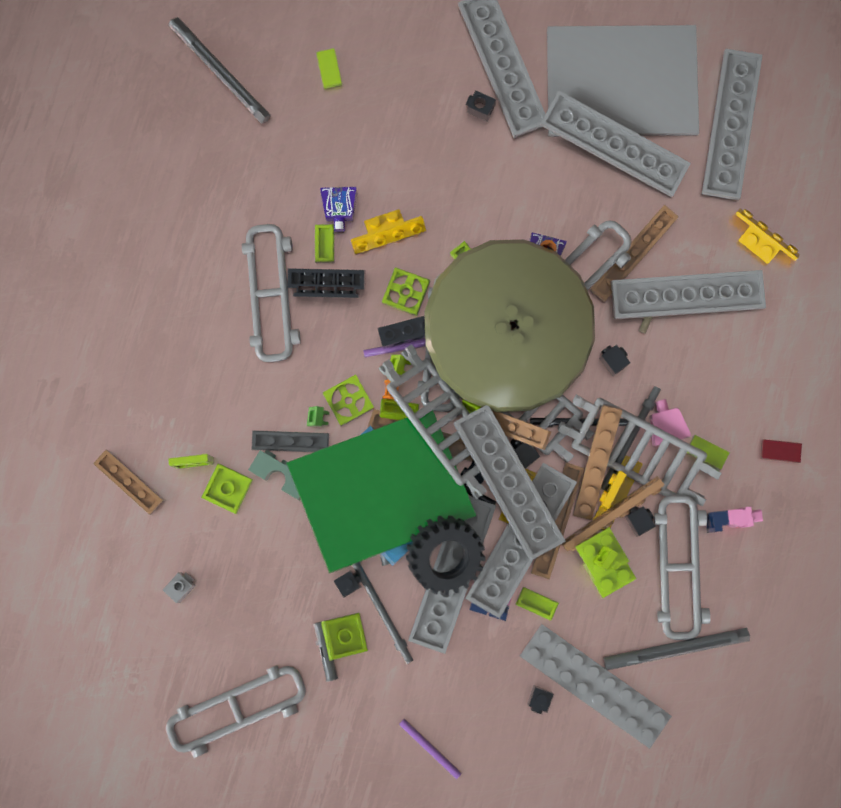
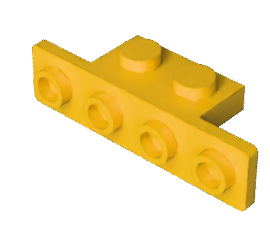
M740 208L736 212L738 217L750 225L738 241L767 264L780 250L795 261L799 258L800 254L797 253L798 249L784 243L783 238L778 233L770 232L768 226L762 221H756L750 211Z
M400 209L364 220L368 234L351 239L354 253L359 254L425 232L424 219L422 216L404 221Z
M625 456L621 465L626 467L631 457ZM637 461L632 471L639 473L643 464ZM617 471L616 474L613 473L608 481L610 487L608 491H603L599 499L601 504L593 520L626 498L635 480L627 477L622 471Z

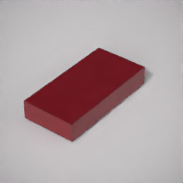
M762 440L761 459L801 463L802 443Z

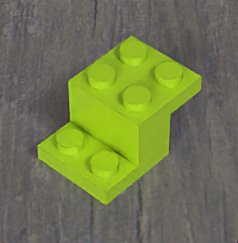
M610 527L575 547L584 562V568L602 598L636 579L628 565L630 561ZM604 546L618 553L615 560L621 564L617 570L611 567L605 570L593 563Z

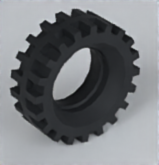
M448 515V519L437 516V521L435 522L431 519L426 520L428 525L424 528L419 525L417 529L420 532L417 535H411L410 538L413 542L412 544H407L406 547L409 551V554L406 555V560L409 562L408 567L424 589H430L434 594H438L441 591L444 595H449V590H453L456 594L459 593V587L461 586L467 589L469 587L468 582L471 579L477 580L478 577L475 575L477 570L481 572L483 570L480 562L485 561V555L482 553L485 548L480 542L481 538L469 524H466L460 518L456 520L453 516ZM451 540L461 544L463 557L456 568L449 572L441 573L431 567L430 557L432 551L439 544Z

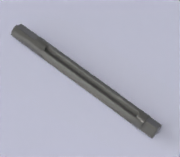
M179 17L172 19L168 25L184 43L198 55L261 124L268 121L271 114L204 46Z
M747 628L616 654L603 657L606 670L738 644L750 641V634Z

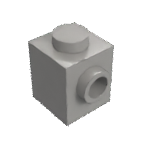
M180 572L166 585L163 591L176 603H180L196 585L193 583L194 579L185 572L183 574Z

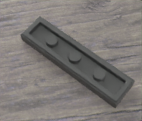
M252 430L251 450L316 452L329 447V433Z

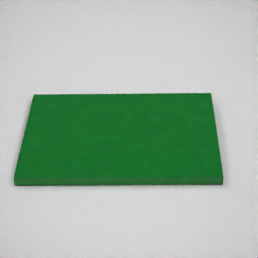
M433 410L419 419L426 429L437 422ZM408 417L286 463L329 574L412 542L411 535H417L420 532L417 529L419 525L423 528L427 526L426 520L428 519L435 522L437 521V516L448 519V515L456 520L460 518L466 521L476 517L464 484L460 486L455 482ZM441 428L431 435L437 444L445 440ZM447 447L443 452L451 460L452 455Z

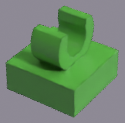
M309 407L307 426L320 427L328 425L329 422L323 421V415H329L330 412L324 411V407Z

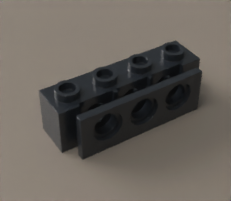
M288 268L287 288H296V292L293 293L295 297L359 298V294H356V289H365V270ZM300 286H315L316 290H300ZM319 286L334 287L335 290H319ZM338 287H354V291H342L337 289Z

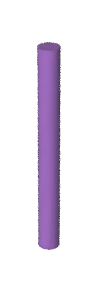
M420 339L386 349L377 347L363 351L365 357L402 351L411 344L414 348L424 347L426 343L425 339Z
M405 719L399 723L451 775L457 779L462 774Z

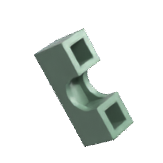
M266 449L264 453L260 450L248 470L266 481L272 473L282 472L285 476V484L281 490L300 501L286 464L287 461L282 460V462H279L275 459L276 455Z

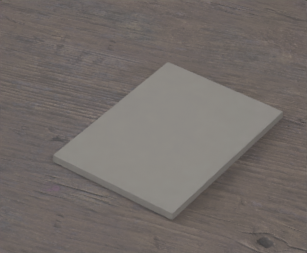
M696 25L547 26L548 109L559 90L641 136L699 134ZM548 130V136H559Z

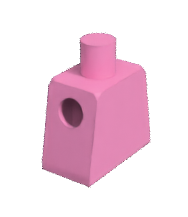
M666 399L655 402L658 413L649 416L650 424L679 439L691 436L679 408L669 410ZM655 434L651 437L653 447L660 445L663 441L662 438Z

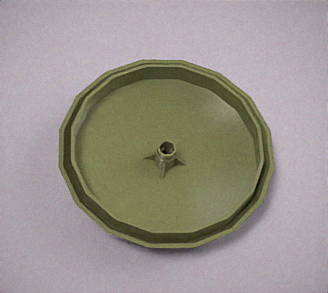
M525 239L490 240L459 254L436 279L424 311L426 348L440 378L465 401L481 407L487 405L495 412L531 411L561 397L584 372L595 342L594 305L581 275L556 251ZM509 322H515L516 328L511 330Z

